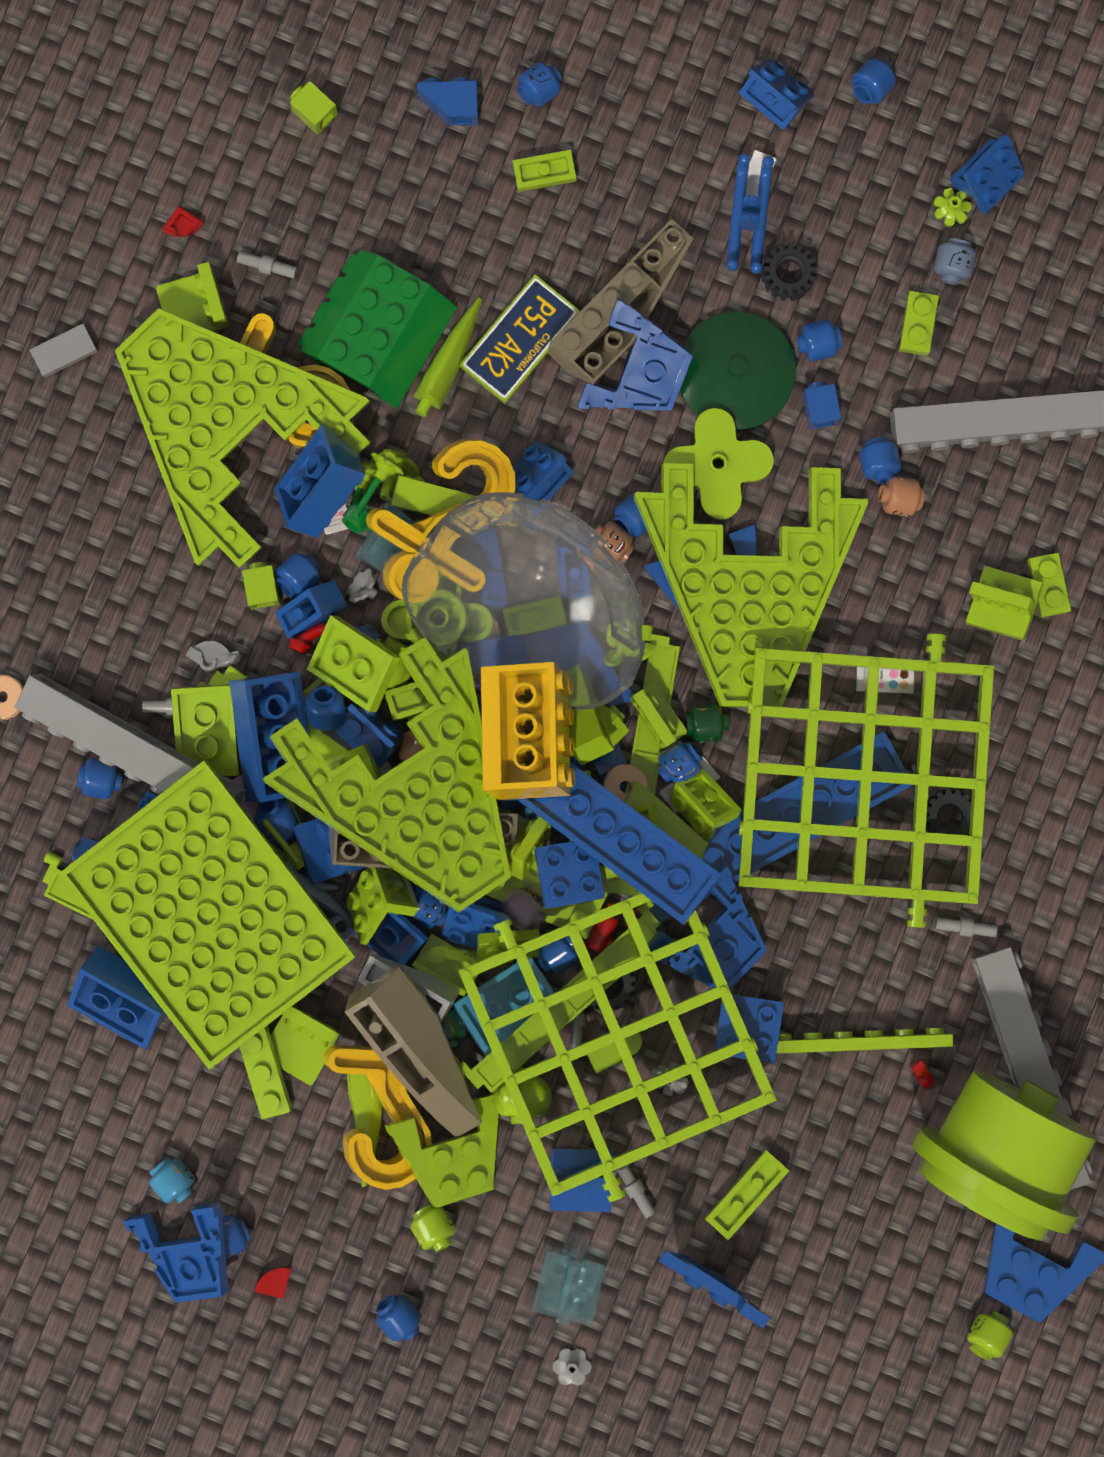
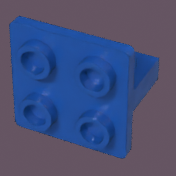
M768 59L750 69L748 72L750 77L739 91V94L784 131L789 127L802 107L813 99L814 95L809 92L810 88L806 83L799 79H794L786 73L787 69L783 64L776 60Z
M1003 134L997 141L990 138L950 178V181L954 188L974 198L979 211L987 214L1020 181L1025 173L1010 137Z
M539 441L529 446L524 451L523 457L513 467L515 472V492L513 497L533 516L545 506L574 474V471L566 464L565 461L567 459L563 454Z
M355 702L351 703L348 707L349 711L346 713L345 721L341 726L333 730L353 749L367 743L378 769H380L403 743L402 735L405 732L395 722L391 721L388 723L381 716L383 712L380 708H378L377 712H368Z
M318 818L293 827V832L312 884L365 868L362 866L332 865L328 835L329 826Z
M574 842L542 846L534 849L543 903L546 909L599 900L605 897L599 861Z
M481 897L461 912H457L449 907L442 937L454 943L464 944L477 949L478 934L499 933L500 930L495 931L493 925L510 919L514 907Z
M732 994L750 1037L754 1038L758 1047L756 1053L760 1062L774 1063L776 1060L783 1003ZM722 1001L714 1050L738 1040ZM743 1051L731 1056L746 1059Z
M553 1148L551 1151V1165L558 1180L602 1162L596 1149ZM608 1150L612 1158L613 1152L612 1150ZM603 1175L554 1197L550 1192V1209L552 1211L610 1212L612 1202H609L607 1195L610 1194L609 1190L604 1191L602 1186L605 1183Z

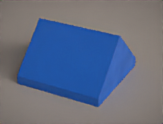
M387 913L367 945L380 957L405 965L427 942L429 937L405 915Z

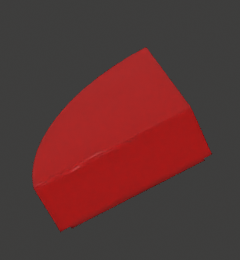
M178 206L162 228V231L173 237H187L198 232L204 226V223Z
M916 1060L909 1065L910 1070L924 1090L927 1091L936 1085L923 1061Z
M283 1266L268 1271L257 1282L254 1292L284 1299L292 1267Z

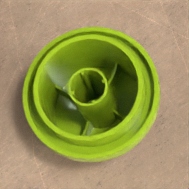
M973 1070L940 1130L921 1126L911 1146L924 1158L919 1172L935 1187L981 1216L1020 1235L1043 1241L1049 1229L1068 1234L1075 1224L1079 1214L1065 1200L1086 1162L1097 1137L1084 1126L1055 1109L1060 1098L1044 1087L1026 1080L1022 1088L1019 1089L987 1073Z

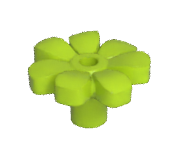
M952 188L945 189L943 192L944 198L937 196L933 202V205L939 208L934 212L936 219L940 220L945 217L944 225L947 227H952L955 219L959 224H963L967 220L965 213L971 211V203L964 202L966 194L962 191H958L954 195Z

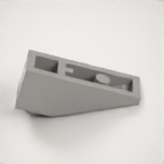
M375 954L370 955L357 980L358 982L367 985L396 966L401 965L436 1011L440 1022L445 1019L460 990L432 974Z

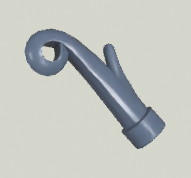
M284 861L317 905L333 915L330 919L333 926L335 927L336 923L341 922L343 931L340 935L347 941L353 933L352 918L345 907L326 892L338 890V885L325 882L312 884L309 877L297 872V868Z

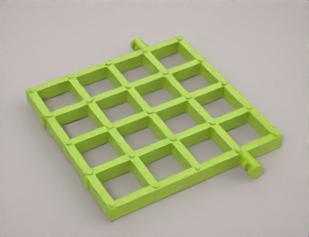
M927 634V641H930L929 646H926V653H929L928 661L755 648L751 699H748L747 714H750L743 816L742 820L739 821L738 835L741 836L737 886L912 899L911 908H908V914H911V918L907 920V926L926 928V922L923 921V917L927 916V909H924L925 900L978 904L994 666L941 662L942 654H945V647H942V643L946 641V635ZM765 660L810 664L807 709L762 706ZM822 665L867 668L864 713L819 710ZM879 669L923 672L920 717L876 714ZM936 673L980 676L977 722L933 718ZM761 717L806 720L803 766L758 762ZM818 721L863 724L860 770L815 767ZM875 725L919 729L916 774L872 771ZM932 730L976 733L973 778L929 775ZM757 773L802 777L799 823L754 819ZM814 778L859 781L856 827L811 824ZM871 782L915 785L912 831L868 828ZM929 786L972 789L969 836L925 832ZM753 830L798 833L795 880L750 876ZM810 834L855 838L852 884L807 881ZM867 839L911 842L908 888L864 885ZM925 843L968 846L965 892L921 889Z
M641 893L520 945H517L514 938L518 936L516 930L511 931L509 926L513 924L510 918L493 925L495 931L500 930L501 936L498 939L500 943L505 942L508 950L458 970L553 1197L603 1175L605 1183L602 1186L604 1191L609 1190L610 1192L607 1195L609 1202L621 1199L627 1193L625 1189H620L619 1185L622 1184L620 1177L615 1178L614 1170L777 1101L756 1053L758 1047L754 1038L750 1037L707 938L710 936L704 922L701 923L696 910L688 920L693 934L653 951H650L632 909L651 901ZM622 913L640 956L597 974L579 931ZM569 936L587 979L544 997L526 954ZM698 944L715 987L673 1005L655 962ZM516 958L534 1001L490 1019L472 976ZM645 967L662 1010L619 1027L602 984ZM592 989L609 1032L566 1050L548 1007ZM721 998L738 1040L696 1058L678 1015ZM539 1012L556 1055L513 1073L495 1030ZM668 1021L685 1063L642 1081L624 1038ZM615 1043L632 1086L589 1104L571 1061ZM743 1051L761 1093L718 1111L701 1069ZM562 1066L579 1108L535 1127L518 1084ZM690 1074L708 1116L665 1134L647 1092ZM637 1097L655 1139L611 1158L594 1115ZM584 1120L602 1162L558 1180L541 1138Z

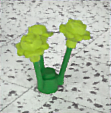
M386 449L381 454L373 452L371 456L376 461V465L366 461L362 462L366 475L363 481L356 486V492L350 505L342 515L343 524L354 533L362 534L364 530L369 533L372 531L366 523V517L371 511L366 504L376 488L380 487L388 475H395V473L404 474L400 467L402 458L398 457L394 452ZM409 474L406 475V476H405V475L403 476V477H407V478H411V479H415V480H418V481L425 482V481L423 480V478L420 477V476H414V477H412V476L409 475ZM362 493H365L361 501L358 502ZM388 506L385 510L392 513L398 507Z

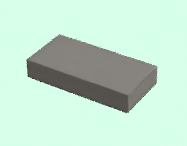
M84 324L30 349L44 378L98 352Z

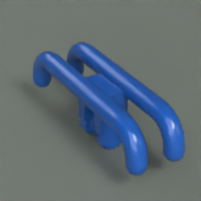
M743 153L739 156L726 267L729 271L737 270L742 230H751L754 232L750 270L753 274H758L762 271L774 159L771 156H766L762 160L758 196H746L750 156Z

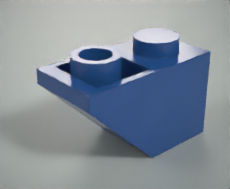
M459 77L448 82H441L437 78H429L423 82H417L418 98L448 126L478 125L476 81H471V79L466 77Z

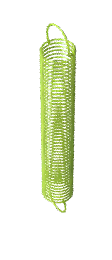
M444 947L446 954L443 950V957H441L450 960L457 959V961L464 960L465 962H469L471 959L472 963H477L478 961L477 951H464L465 949H459L458 951V949ZM508 961V964L505 962V964L503 963V965L501 964L499 966L510 967L511 964Z

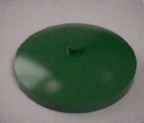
M726 312L710 317L700 323L684 341L683 346L693 353V357L679 392L686 406L697 418L708 409H722L731 415L735 423V430L739 432L752 430L768 423L785 407L794 388L796 363L788 340L771 322L751 313Z

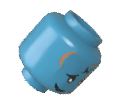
M167 1157L149 1172L152 1176L149 1180V1185L164 1203H170L173 1200L181 1203L193 1192L190 1186L194 1183L195 1177L178 1158L170 1160Z

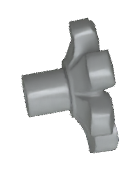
M670 1062L668 1068L658 1066V1069H652L650 1077L674 1068L679 1064ZM682 1077L658 1089L664 1087L663 1093L672 1096L674 1091L682 1094L687 1088L688 1079Z

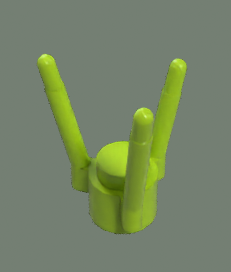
M284 798L298 818L299 824H301L294 804L288 798ZM264 819L263 824L284 849L281 851L277 846L271 844L283 861L297 868L296 871L305 866L297 841L289 846L270 822Z

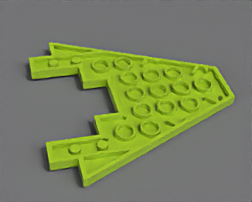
M159 308L115 350L194 562L198 566L220 547L239 568H242L262 548L221 503L242 484L222 460L264 420L285 441L308 421L316 430H318L321 424L326 425L358 454L371 444L350 422L370 403L366 397Z
M663 463L661 470V493L635 492L634 501L720 707H747L752 691L754 649L806 651L866 510L868 499L841 498V468L811 467L809 469V527H780L779 556L723 555V525L693 524L694 464ZM765 660L762 706H783L800 663Z
M426 637L398 654L431 705L430 708L407 722V725L423 748L421 751L376 780L373 779L358 754L331 771L299 720L296 719L270 736L286 764L265 776L262 780L455 911L461 912L511 878L497 801L496 798L483 791L482 722L468 651L464 648L444 662H441Z

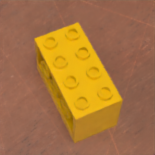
M555 662L481 667L483 791L498 800L571 796V787L575 786V772L573 768H570V756H574L573 738H569V726H573L574 714L572 707H569L568 695L573 694L572 678L568 677V674Z

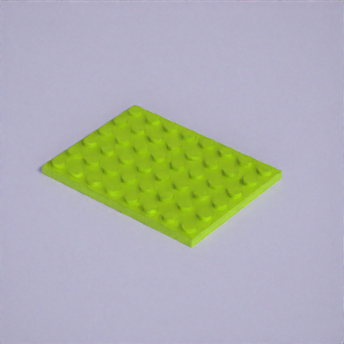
M206 760L202 761L59 873V876L209 1070L357 956Z

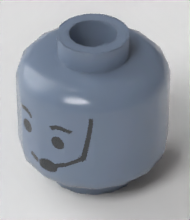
M949 238L948 242L939 245L934 271L942 276V282L959 285L960 280H967L972 276L976 252L971 248L972 244L970 242Z

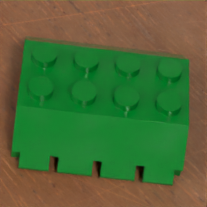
M360 250L358 255L351 254L342 269L345 277H337L326 296L330 299V302H322L311 320L315 325L314 328L307 327L297 345L301 347L300 352L308 359L319 365L321 363L328 365L370 390L372 396L397 410L455 314L457 307L428 283L379 255Z

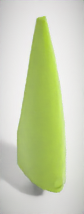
M478 297L457 323L425 373L414 394V398L420 400L415 410L418 415L426 417L431 406L439 410L441 409L460 368L459 364L462 362L481 307V298Z
M347 1074L348 1095L356 1129L361 1130L370 1137L375 1156L380 1134L383 1105L375 1094V1090L366 1075ZM361 1179V1186L365 1187L367 1183Z

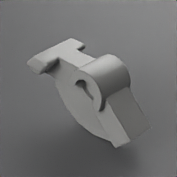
M204 641L197 644L194 648L190 647L185 655L199 664L209 674H214L220 668L230 665L233 667L237 666L242 658V654L239 651L230 653L221 643L215 641Z

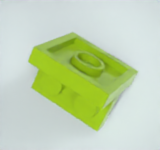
M984 566L979 583L973 581L969 591L973 601L966 624L1025 641L1044 585L1043 582Z

